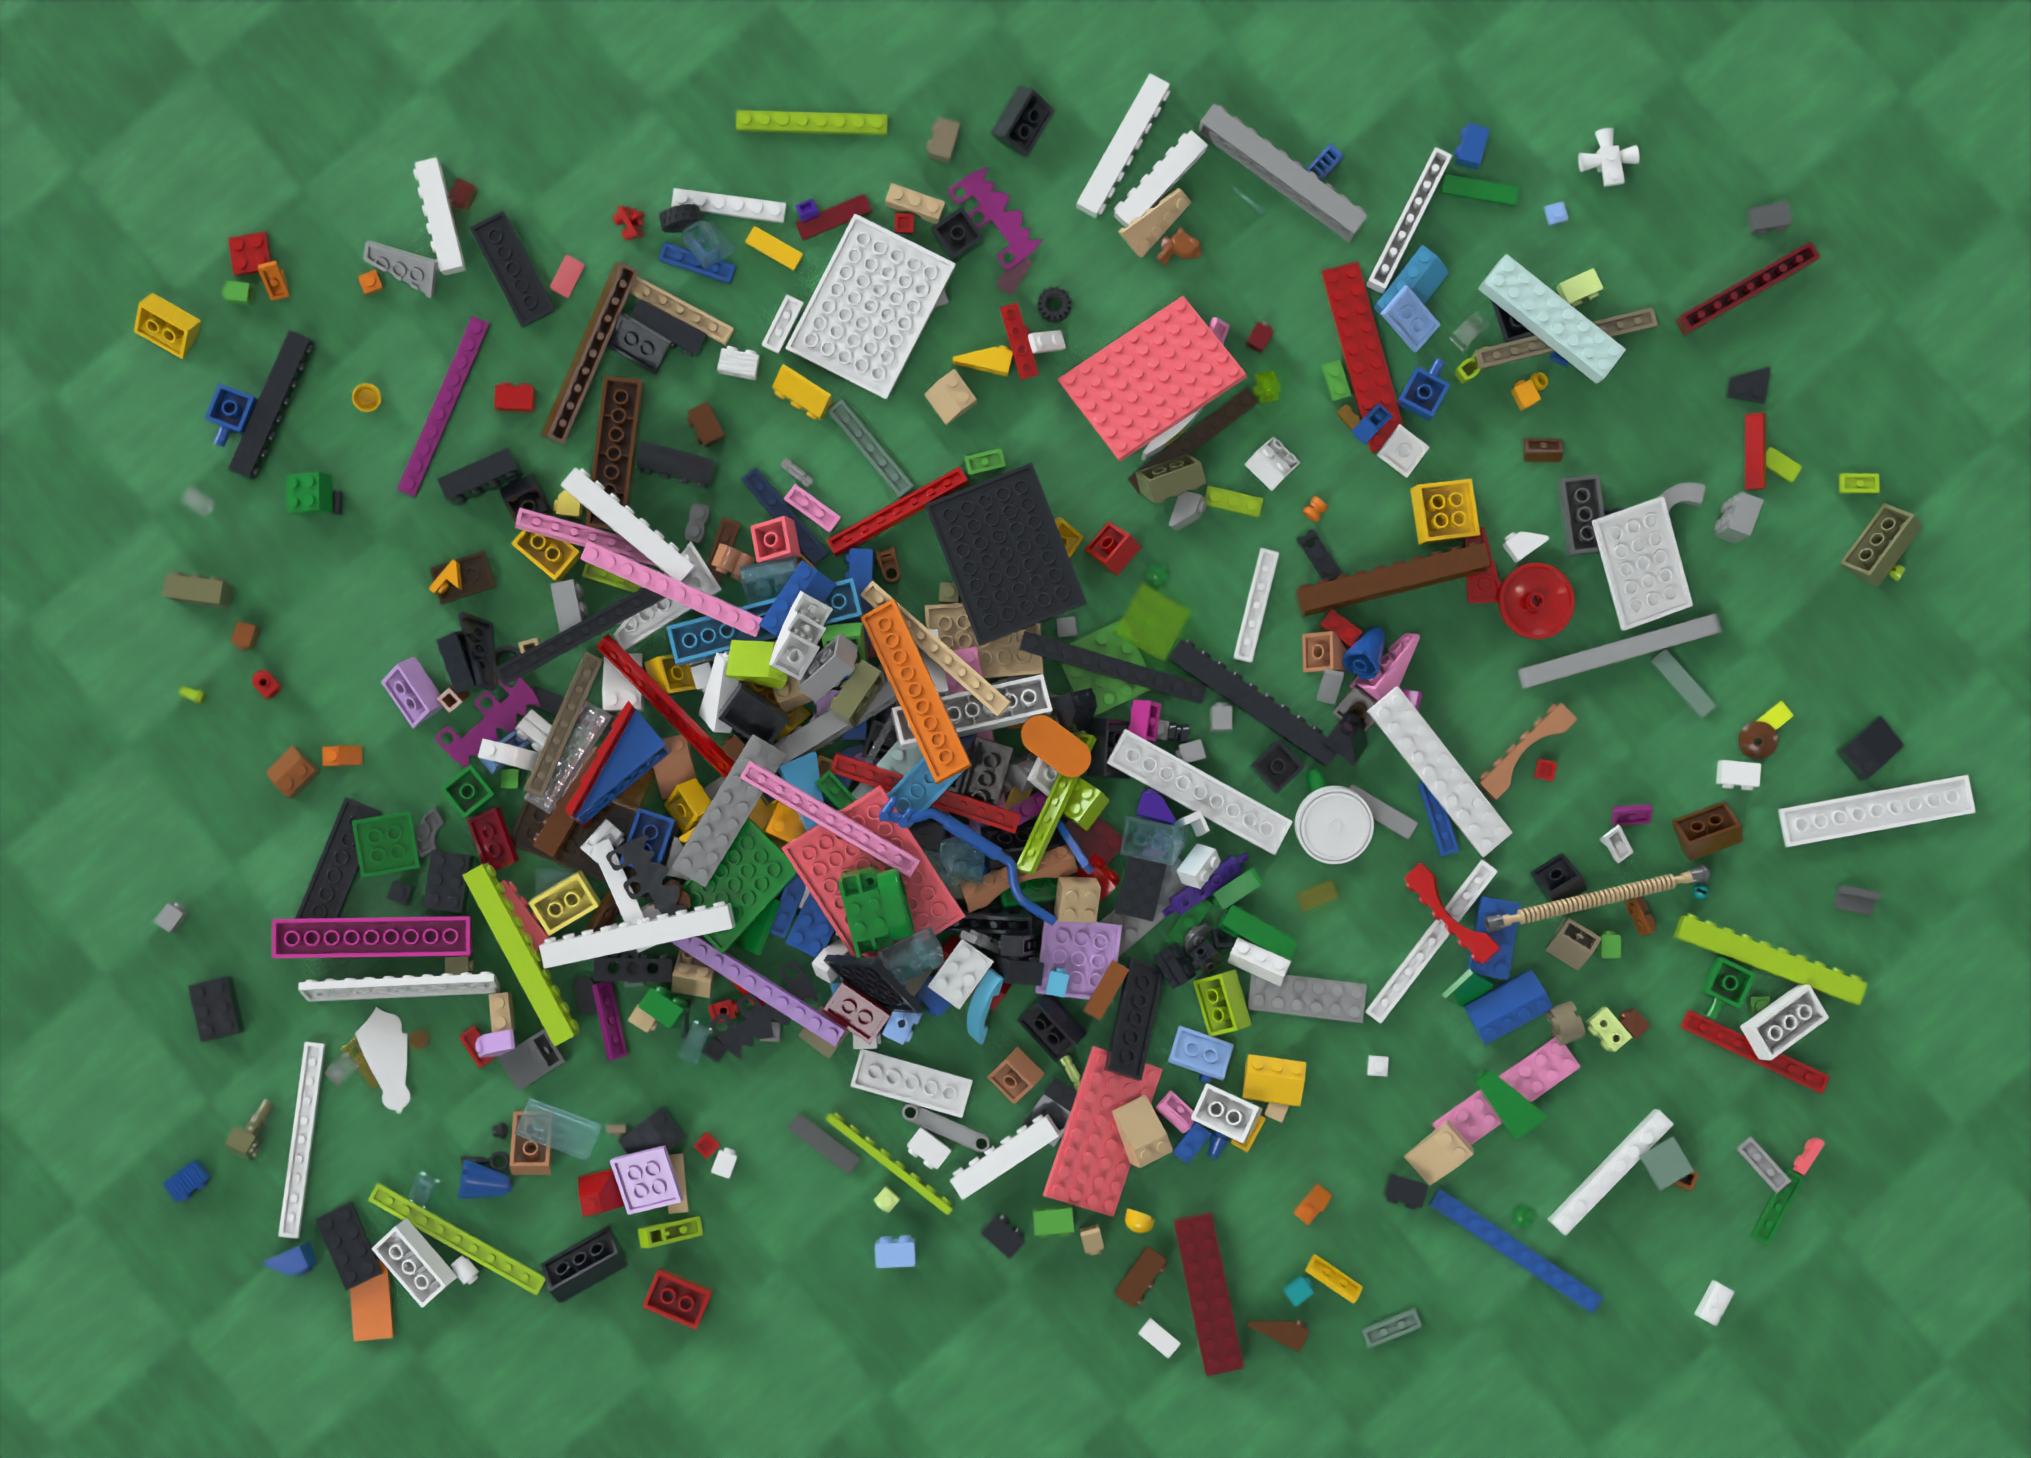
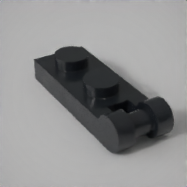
M1313 529L1307 531L1308 534L1305 536H1300L1296 539L1322 580L1329 579L1330 581L1342 573ZM1312 540L1315 545L1309 548L1307 543Z

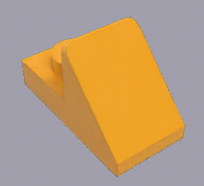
M454 559L428 588L437 596L440 593L443 594L448 589L449 582L462 591L460 564Z

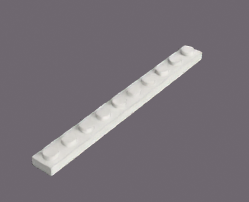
M1483 859L1480 860L1445 906L1449 914L1458 923L1498 872ZM1437 919L1434 920L1365 1010L1378 1023L1381 1024L1449 936L1450 933L1444 928L1446 924L1442 919L1439 921Z
M305 1042L279 1237L300 1238L326 1044Z

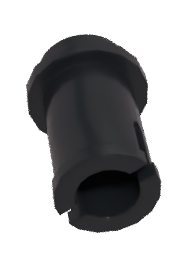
M332 491L333 513L330 514L343 515V498L345 496L342 491Z

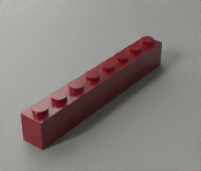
M1810 241L1685 312L1675 322L1685 337L1810 266L1821 257Z

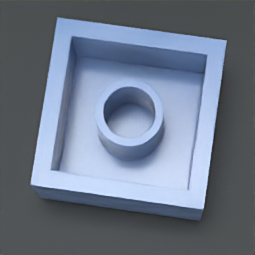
M902 1235L899 1239H892V1236H881L875 1243L876 1268L915 1266L917 1262L916 1238H911V1235Z

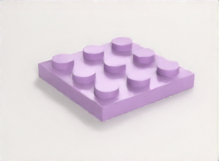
M666 1145L615 1157L610 1160L628 1215L682 1202L683 1196Z

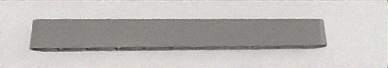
M1716 613L1517 671L1522 688L1525 689L1722 632V628Z

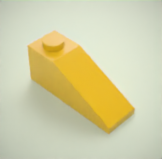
M1006 346L992 347L954 356L952 362L954 365L1008 377L1013 353Z

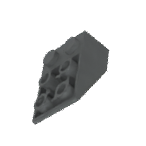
M545 1029L499 1058L518 1091L569 1061L560 1045L554 1047Z

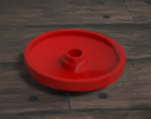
M1529 563L1513 570L1502 582L1498 594V608L1504 623L1517 635L1532 640L1545 639L1562 631L1569 623L1575 606L1574 592L1566 576L1555 567L1544 563Z

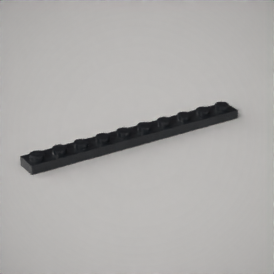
M642 588L494 668L503 686H506L667 597L647 588Z
M1027 631L1023 632L1019 650L1197 704H1202L1207 685Z

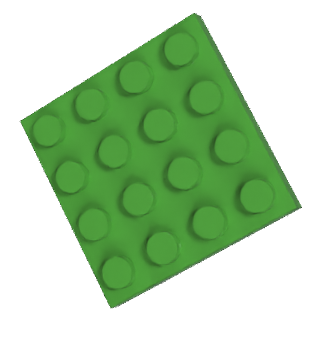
M1124 619L1070 643L1073 646L1146 667ZM1060 663L1073 692L1092 688L1097 703L1093 717L1151 691L1144 687Z

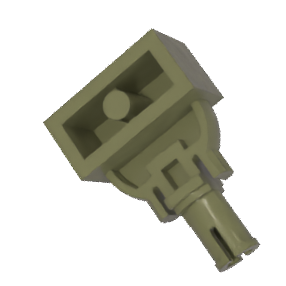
M264 1099L256 1114L250 1115L251 1120L244 1130L234 1126L225 1142L230 1153L251 1162L252 1158L257 1157L261 1149L257 1138L263 1125L267 1126L268 1124L266 1119L274 1106L272 1102Z

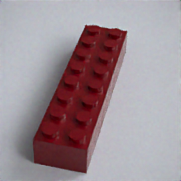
M1208 1211L1174 1218L1172 1220L1204 1373L1207 1377L1244 1369L1212 1213Z

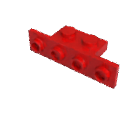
M1018 302L999 307L1020 380L1038 376L1039 373L1033 356L1036 353H1032L1028 339L1030 331L1028 326L1024 325Z

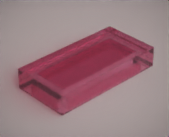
M1015 257L1012 258L1009 264L1014 261ZM1023 259L1012 268L1005 269L996 286L1012 296L1031 267L1032 262Z

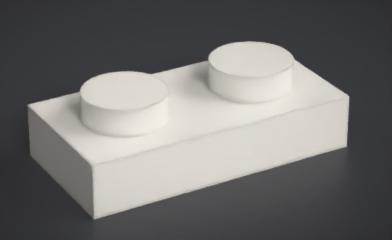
M1061 330L1036 332L1028 335L1033 354L1060 351L1066 348Z

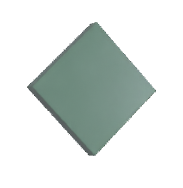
M1674 1137L1667 1139L1639 1156L1659 1191L1694 1171Z

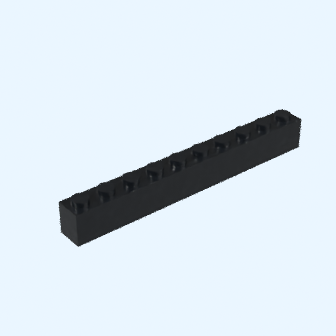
M1181 639L1167 659L1202 684L1207 685L1212 691L1324 767L1330 764L1336 752L1324 743L1326 737L1321 734L1322 730L1314 725L1312 727L1305 723L1306 719L1298 714L1296 716L1291 714L1290 709L1284 704L1279 706L1273 702L1275 699L1267 693L1263 695L1253 683H1245L1240 674L1235 671L1231 673L1226 670L1227 666L1225 664L1210 659L1211 655L1206 651L1201 650L1200 652L1195 649V644L1188 639L1185 641Z

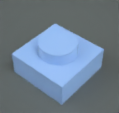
M1563 201L1544 207L1549 226L1568 221Z

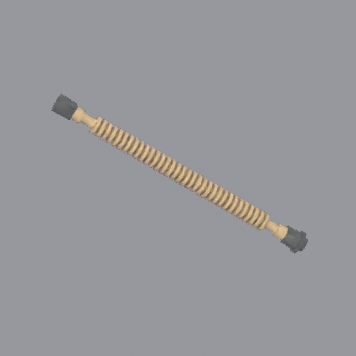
M1701 864L1696 868L1681 873L1679 876L1674 877L1672 874H1667L1551 903L1519 909L1515 915L1485 917L1484 923L1488 932H1494L1504 929L1514 922H1520L1523 925L1558 915L1561 916L1674 889L1676 884L1708 883L1711 873L1708 867Z

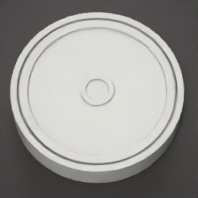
M1326 786L1313 791L1302 801L1296 813L1295 832L1299 843L1311 857L1323 863L1341 864L1353 860L1366 849L1373 835L1374 821L1369 806L1361 796L1346 787Z

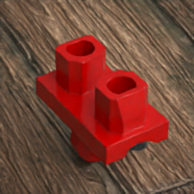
M618 206V212L612 219L618 226L626 224L627 228L621 232L624 240L630 241L635 238H643L645 234L641 226L644 225L642 219L646 216L644 211L637 212L636 208L630 209L629 206Z

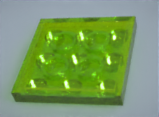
M1141 583L1114 633L1164 661L1191 611Z

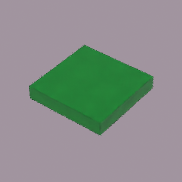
M1468 969L1442 995L1446 1000L1464 1009L1463 1005L1482 996L1494 984L1485 976L1472 969Z

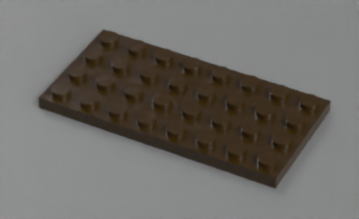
M551 778L542 798L528 793L511 834L514 847L575 871L582 870L583 874L607 883L599 863L594 861L580 847L605 819H609L625 833L623 837L625 841L621 845L625 844L637 811L610 802L592 817L586 829L576 823L557 858L554 859L533 846V838L538 831L541 833L544 827L542 825L547 815L552 814L554 810L552 807L556 799L562 797L564 793L562 789L565 783ZM679 827L675 828L673 836L677 837L680 830ZM668 848V851H667V854H666V857H665V860H664V863H663L664 866H665V864H666V860H667L669 848ZM616 853L620 861L622 854ZM625 866L623 868L628 880L638 875L633 867ZM638 882L630 883L633 893L637 894L641 891V885ZM649 892L642 895V897L652 900Z

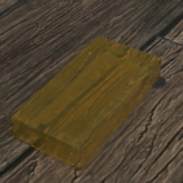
M1332 880L1295 894L1302 912L1339 897Z

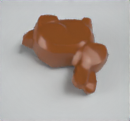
M1179 228L1171 238L1167 236L1162 238V251L1158 254L1157 260L1162 265H1166L1173 253L1181 259L1190 260L1194 257L1200 259L1202 256L1200 250L1201 243L1183 232L1182 228Z

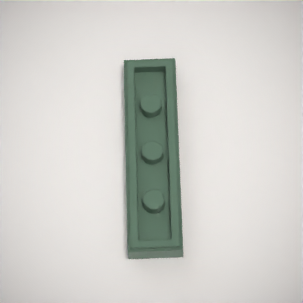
M1666 648L1650 661L1701 719L1717 706Z

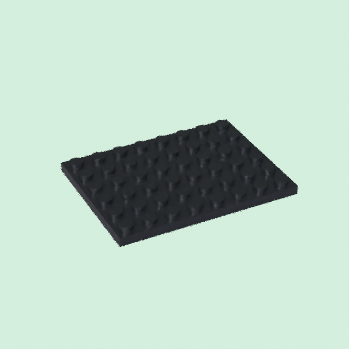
M1032 462L925 504L979 647L1087 605Z

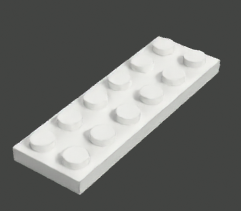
M861 1049L850 1086L962 1118L973 1080Z

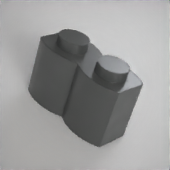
M694 503L689 513L690 522L685 528V539L688 543L691 541L693 544L701 546L706 539V527L711 520V510L707 505Z

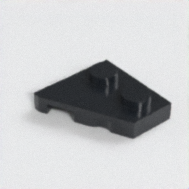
M1765 367L1729 378L1726 398L1764 404L1771 367Z

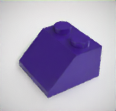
M1147 789L1146 792L1142 791L1135 815L1170 825L1175 824L1173 814L1163 797L1158 795V791Z

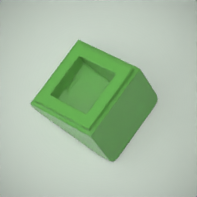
M501 769V789H520L521 770Z

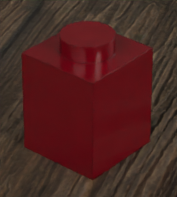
M1257 322L1245 345L1262 354L1274 330L1265 322Z

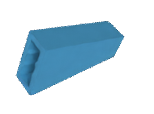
M815 751L779 766L778 771L782 779L823 802L822 792L814 784L820 779ZM797 812L806 831L818 825V823Z

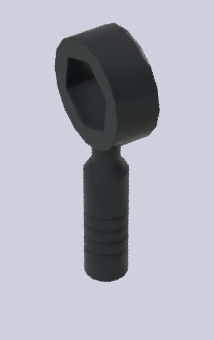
M497 1151L490 1158L461 1156V1164H464L465 1160H470L480 1165L490 1163V1166L497 1171L506 1169L510 1164V1157L504 1151ZM497 1155H502L505 1158L504 1166L498 1167L495 1164L494 1160Z

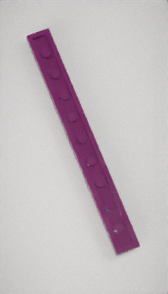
M471 316L397 487L398 491L416 498L491 325L490 323Z

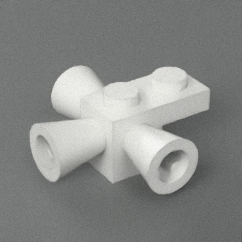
M1600 129L1595 132L1600 145L1597 153H1579L1578 163L1580 171L1583 172L1597 167L1598 173L1602 172L1604 187L1624 184L1622 163L1638 164V147L1634 145L1619 151V145L1613 146L1614 129Z

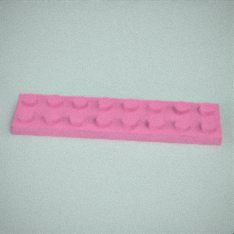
M1555 1037L1506 1070L1499 1077L1529 1102H1532L1581 1066L1566 1045L1559 1046ZM1479 1090L1432 1123L1436 1129L1448 1119L1470 1145L1501 1124Z

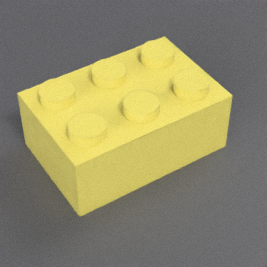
M579 870L535 896L528 904L550 936L599 907L601 901L582 870Z

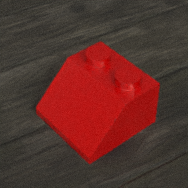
M1108 521L1084 550L1105 569L1118 576L1142 547L1130 534Z

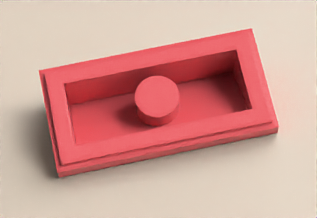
M566 254L550 285V289L569 299L585 264Z

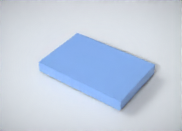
M1406 285L1380 313L1413 352H1417L1441 325L1410 287Z
M1179 1025L1168 1062L1223 1081L1234 1044Z

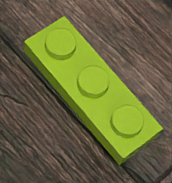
M1207 486L1205 494L1207 506L1259 518L1263 498Z

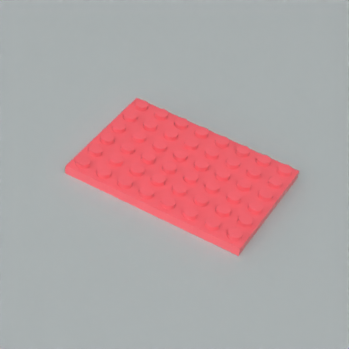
M1182 296L1059 377L1058 382L1118 461L1121 462L1247 378V375L1185 297Z
M880 785L839 812L920 859L911 877L901 873L911 910L914 935L910 938L894 941L891 946L879 949L877 952L870 951L861 955L866 958L876 957L883 962L885 967L965 917V914L909 827L901 828L898 823L888 820L883 822L879 819V811L890 800ZM894 806V810L892 812L899 814L896 807ZM818 824L784 845L781 849L850 954L857 957L838 885L840 875L844 872L870 866L877 867L880 871L894 868Z

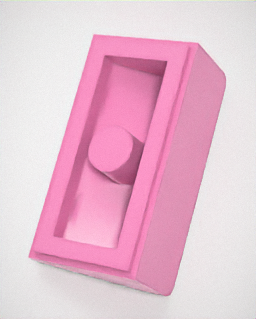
M1171 1090L1155 1107L1181 1133L1190 1130L1195 1123L1191 1119L1194 1111Z

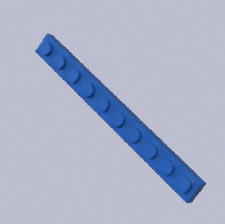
M843 752L841 753V754H843V755H846V756L855 758V757L850 756V755H848V754H845V753H843ZM833 773L848 789L852 779ZM824 795L823 803L837 810V808ZM799 874L784 888L779 900L781 903L770 929V933L784 939L806 889V885Z
M1440 1188L1430 1201V1206L1592 1314L1604 1298Z

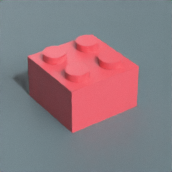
M782 516L750 526L757 563L768 567L801 557L795 521L793 519Z

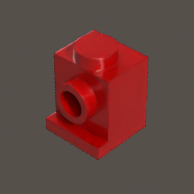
M266 669L264 671L258 670L252 676L253 680L251 683L264 699L271 700L284 688L272 673ZM266 679L267 684L265 686H262L261 682H263Z
M732 999L708 1006L712 1020L721 1014L720 1010L723 1007L727 1009L726 1015L729 1019L736 1018V1013H739L736 1001L733 1002ZM720 1019L716 1022V1024L726 1020Z

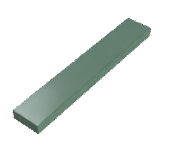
M842 399L827 410L899 498L914 488L912 482Z

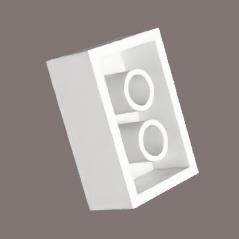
M961 939L928 987L960 1009L994 961L967 941Z

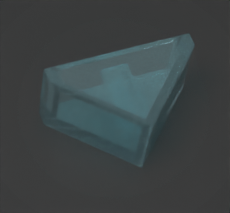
M423 1172L417 1174L408 1199L425 1208L440 1181Z

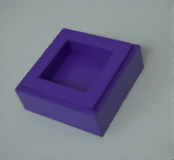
M813 198L795 206L802 222L820 215Z

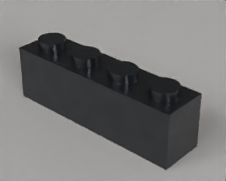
M638 300L630 316L672 341L669 347L673 349L678 347L683 350V354L691 358L693 355L699 357L708 340L706 333L641 300Z

